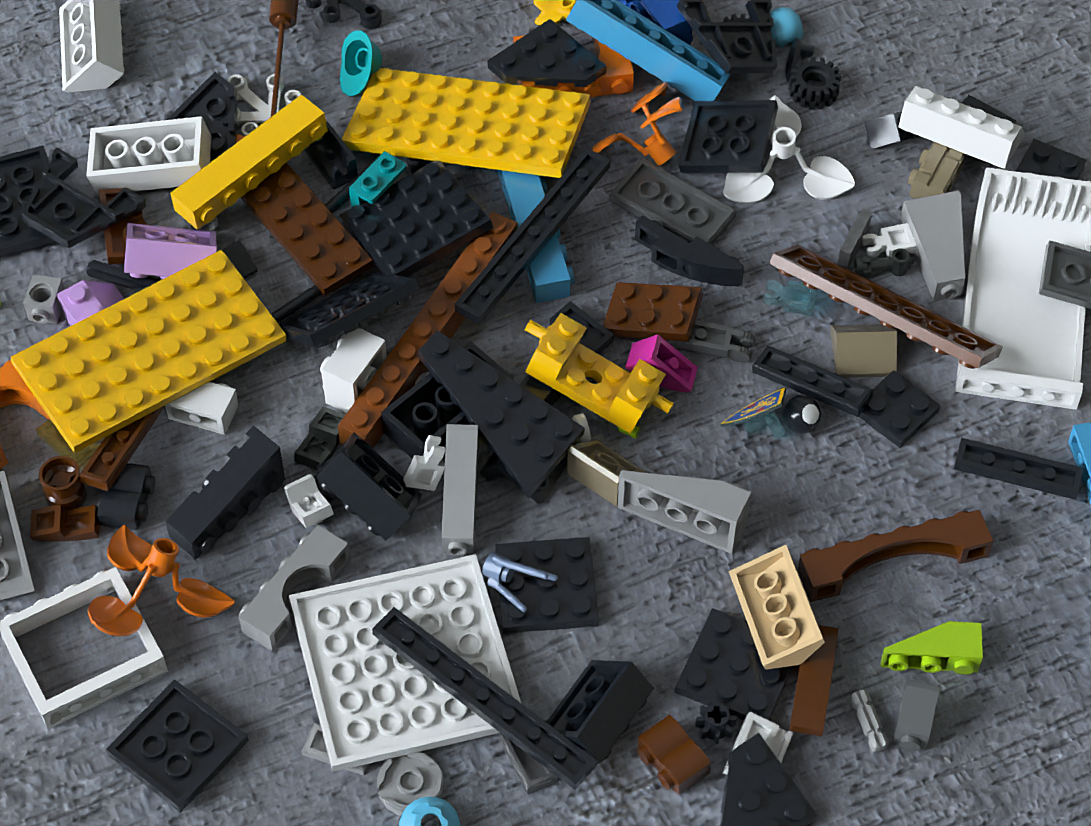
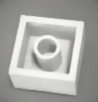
M361 328L349 332L347 335H342L338 341L337 349L331 357L327 356L324 359L320 369L326 404L345 413L349 411L387 358L384 339Z

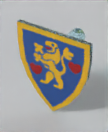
M786 387L744 407L720 423V426L725 427L743 423L748 434L769 426L774 438H781L786 433L774 410L783 406L787 391Z

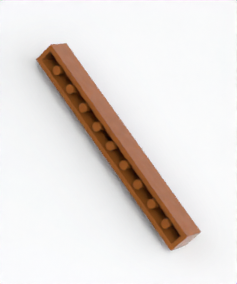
M493 211L488 217L491 219L494 228L470 241L339 423L340 446L355 432L372 449L375 447L384 434L381 412L415 386L418 376L428 372V369L418 357V350L437 330L448 338H452L466 318L455 311L454 304L518 229L517 222Z

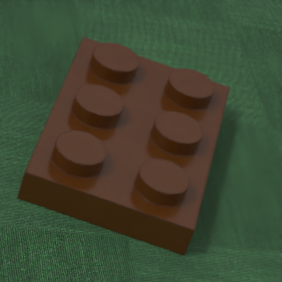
M617 282L602 326L613 333L615 337L646 339L658 334L664 340L689 342L703 297L701 287Z

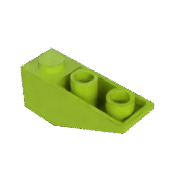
M948 621L885 647L880 667L890 668L894 671L920 669L927 673L939 671H955L961 675L973 672L978 673L983 659L981 623Z

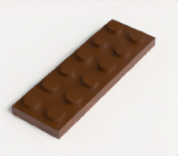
M287 162L277 172L272 173L261 181L255 189L248 191L240 197L324 296L374 267L372 258Z

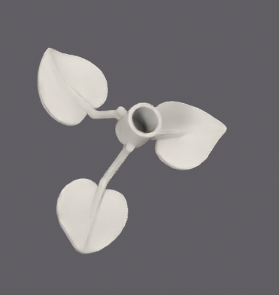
M774 95L769 100L777 101L778 112L770 141L773 147L763 173H727L723 194L732 201L744 204L764 200L769 196L774 187L772 178L766 175L770 171L776 157L788 159L792 155H796L803 171L808 173L803 180L804 188L808 194L816 199L828 200L840 196L851 190L855 186V182L849 170L834 158L819 156L812 160L810 168L806 165L800 153V148L796 147V138L801 132V120L791 108Z

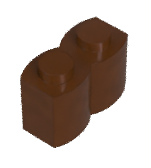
M668 715L638 736L637 753L640 759L647 766L651 764L659 771L657 773L658 779L667 790L672 788L680 795L707 776L711 771V762L705 753L689 738L682 726L671 715Z

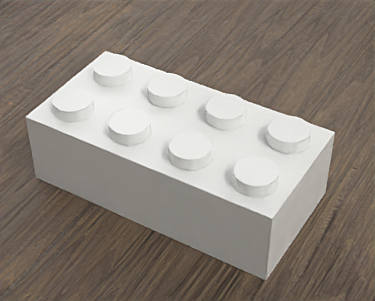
M202 116L91 128L87 178L97 195H99V189L126 187L131 191L179 187L210 163L211 134Z

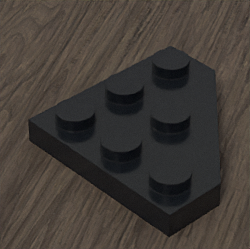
M551 19L487 60L488 69L506 84H518V81H534V85L557 86V82L574 83V87H587L606 74V65Z
M216 72L166 119L173 120L202 116L211 134L210 163L237 143V91L231 83Z
M759 732L729 753V768L723 792L720 826H805L817 817L813 808Z

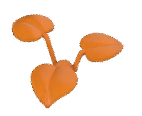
M664 82L644 95L632 107L631 113L642 107L647 117L640 127L643 129L650 123L654 131L644 141L647 145L645 148L622 133H614L596 143L590 150L598 153L611 143L623 140L639 150L644 157L650 154L658 166L662 165L677 152L666 137L661 134L656 122L660 117L682 111L681 98L677 97L670 100L651 115L648 109L649 103L657 96H665L668 83Z
M124 524L112 536L107 548V557L114 566L123 571H133L136 569L140 572L147 571L127 605L119 598L113 596H99L90 603L88 616L96 628L109 635L128 636L136 633L142 625L143 617L138 612L132 610L151 575L164 577L171 571L173 589L179 593L176 602L184 611L191 615L203 618L215 616L232 607L235 600L198 579L184 578L179 584L178 569L180 564L175 562L179 552L178 545L170 539L158 538L152 546L135 535Z

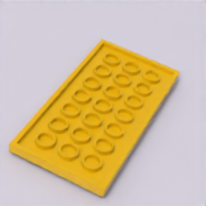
M380 68V70L372 74L342 140L349 150L382 154L385 151L392 156L561 178L591 103L590 94Z
M220 250L10 357L12 365L70 448L76 453L286 342V334L225 253Z

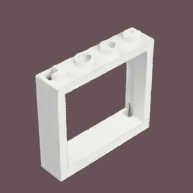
M116 567L108 571H101L95 574L93 578L80 584L70 585L63 592L50 598L40 599L33 606L20 612L10 613L0 621V634L47 729L168 672L164 656L143 619L142 625L137 632L148 652L46 700L15 639L22 634L91 603L99 596H106L114 591L117 592L120 600L127 605L132 596ZM135 604L134 607L132 608V610H134V611L138 612L139 614H141L140 611H139V609L137 608V606H136V604Z

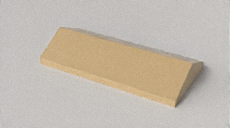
M787 545L729 571L765 670L801 665L825 643Z

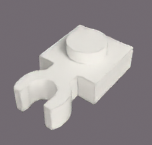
M908 223L880 228L879 236L875 234L862 236V246H874L867 248L866 255L868 254L870 258L879 256L881 252H886L888 258L892 257V252L898 248L907 250L909 254L916 253L917 244Z

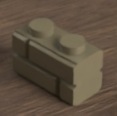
M937 142L932 144L930 150L925 148L919 159L920 168H913L908 179V184L911 185L909 194L911 198L918 199L949 193L963 168L966 154Z

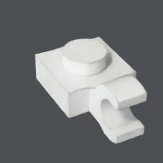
M429 435L425 442L424 455H414L404 477L406 487L435 491L445 470V464L442 459L445 447L439 446L442 440L441 437Z

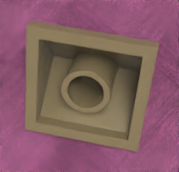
M882 324L831 325L835 374L844 378L886 377L893 370L897 372V331L895 329L888 328Z
M597 440L571 445L568 449L567 474L615 506H618L619 475L621 471L645 473L644 470Z

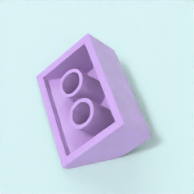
M128 223L124 273H130V276L135 278H146L148 275H156L160 279H164L216 253V231Z
M82 280L57 293L62 314L70 326L124 299L114 284Z

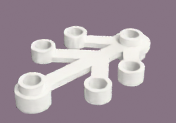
M275 74L270 75L266 80L269 90L268 105L249 89L247 80L244 77L232 75L228 78L227 81L237 91V100L243 99L257 111L240 112V109L237 107V124L245 123L241 129L243 136H247L249 134L247 133L248 131L255 130L258 127L256 123H264L270 118L274 86L272 84L274 83ZM281 76L279 82L277 112H279L281 91L284 89V82ZM289 90L285 93L286 106L292 102L290 99L301 95L298 90Z

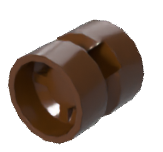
M52 457L45 461L39 470V479L49 506L61 504L65 510L79 508L86 500L87 492L84 483L80 482L78 463L70 457Z

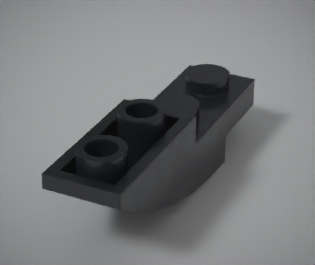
M644 215L636 221L635 240L652 250L651 262L679 276L707 284L736 287L742 284L744 265L735 257L728 256L718 250L712 243L705 242L697 236L691 243H688L680 235L673 234L663 228L659 222L650 220Z

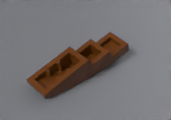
M819 625L825 643L799 666L789 731L822 737L839 628Z

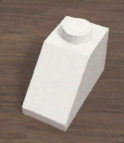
M208 382L165 405L168 419L223 435L226 434L239 406L236 389L231 388L227 384H215L212 382Z

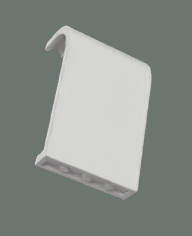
M986 168L972 234L962 326L1003 346L998 358L978 369L967 368L958 361L955 392L1077 410L1083 390V383H1080L1085 307L1040 295L1039 288L1045 248L1049 240L1091 252V181Z

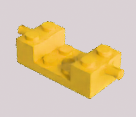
M562 313L547 328L530 319L525 331L538 337L540 340L539 346L535 350L525 371L527 374L630 434L645 409L651 405L668 414L674 402L658 394L659 386L666 375L665 373L639 359L631 373L580 344L587 328ZM586 377L593 378L597 384L590 383Z

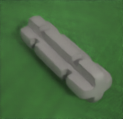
M866 690L856 691L851 696V703L854 710L858 711L856 715L865 737L869 738L867 741L869 747L874 753L884 751L888 748L889 741L885 732L881 731L883 727L874 705L870 704L872 700Z

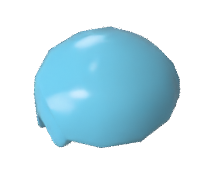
M787 7L771 10L770 17L773 18L774 22L771 33L772 38L775 39V44L783 48L785 44L793 42L796 38L801 41L804 31L800 16L793 9Z

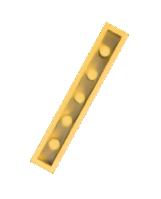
M301 94L173 190L170 194L175 211L197 230L206 223H210L219 213L227 207L234 205L240 197L248 191L255 189L261 181L272 173L277 172L282 165L293 157L298 156L303 149L315 140H319L327 132L325 113Z

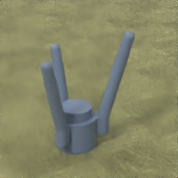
M492 552L487 557L482 569L483 575L489 577L487 585L497 589L522 612H526L527 607L501 584L502 582H510L515 571L542 579L558 580L557 575L514 562L496 552Z

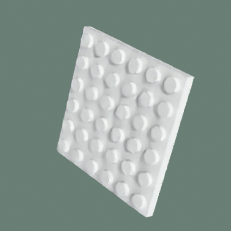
M476 554L289 595V602L332 772L500 733L372 634V628L393 607L397 608L521 703Z

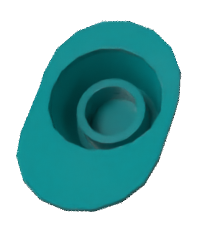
M360 30L349 33L342 46L340 72L342 92L347 96L360 94L371 79L372 74L380 70L382 65V53L379 46L370 40L368 34Z

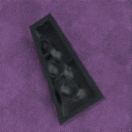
M254 425L246 433L249 439L239 449L235 445L227 454L229 460L220 471L213 469L206 476L200 493L193 491L165 521L169 538L194 559L198 558L202 553L210 551L222 535L226 532H231L237 526L240 519L248 512L255 511L261 504V501L271 492H276L285 480L280 447Z

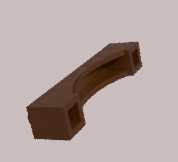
M980 509L971 512L960 511L952 517L940 520L933 518L920 525L912 527L901 526L892 532L884 534L873 533L864 539L852 542L841 541L832 547L824 549H810L800 555L798 573L809 601L814 602L840 595L844 582L859 571L880 561L906 555L929 554L955 558L959 564L989 557L994 541Z

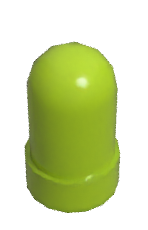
M635 426L630 434L618 427L619 432L637 439L641 427Z

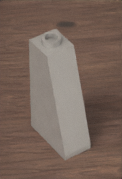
M960 191L904 201L900 219L902 224H909L916 241L917 249L914 255L932 300H949L960 296L965 281Z
M447 424L441 537L443 554L453 556L474 554L479 475L478 425Z

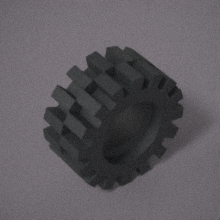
M811 57L810 62L806 58L802 59L801 64L797 62L795 68H792L789 94L793 97L795 103L801 101L800 106L805 108L806 104L810 105L809 109L814 110L816 105H818L819 110L824 109V104L829 107L832 105V101L835 102L839 95L841 73H839L837 66L833 68L831 61L825 64L824 58H820V62L816 61V57ZM809 80H817L825 85L814 87L808 85L805 82Z

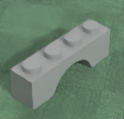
M319 525L311 533H306L300 540L299 547L295 552L283 559L278 572L272 579L268 578L264 581L259 594L252 602L248 601L242 607L239 614L242 632L273 652L292 629L290 613L285 607L291 592L299 585L308 581L324 580L331 582L350 560L348 543Z

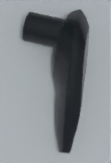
M798 38L794 39L788 53L785 66L787 82L790 81L792 68H795V64L800 61V55L812 57L814 53L813 45L802 44Z

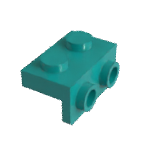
M384 151L349 187L351 207L360 205L364 200L373 204L406 170V163Z

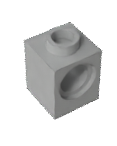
M32 275L23 302L29 321L39 324L58 323L61 307L57 293L65 290L62 278Z

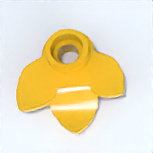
M533 0L534 5L542 11L536 18L535 24L541 25L549 19L553 20L556 24L562 20L566 21L577 0Z

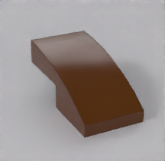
M59 504L31 510L30 538L38 541H79L99 538L100 522L97 515L98 508L96 505L65 510Z

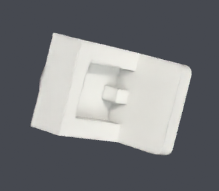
M311 474L284 487L292 512L305 528L319 524L324 519L334 515L330 503L319 492L315 478Z

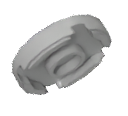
M413 752L386 760L379 770L377 787L380 800L385 807L397 815H402L405 808L419 798L427 796L441 798L444 789V779L439 765L432 757L423 752Z

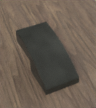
M323 406L309 424V434L295 451L294 461L318 470L317 466L320 463L329 460L340 443L338 425L345 414Z

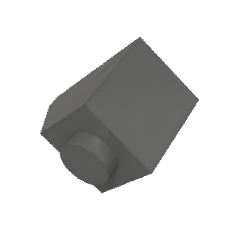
M906 680L898 709L892 744L900 745L903 749L909 751L926 750L940 686Z

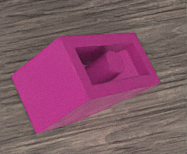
M657 334L632 343L625 367L627 370L632 372L639 359L666 374L659 387L685 393L692 391L698 367L660 335Z

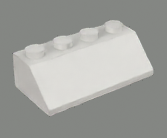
M68 0L59 8L63 91L69 93L107 89L124 74L122 26L120 20L121 7L119 0Z
M917 86L914 87L905 100L898 128L1005 169L1024 137L1023 128L1009 120L985 113L983 110L969 107L954 99H948Z

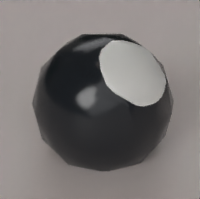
M795 396L789 399L783 408L784 423L788 429L795 433L811 432L821 420L820 406L814 399L808 396Z

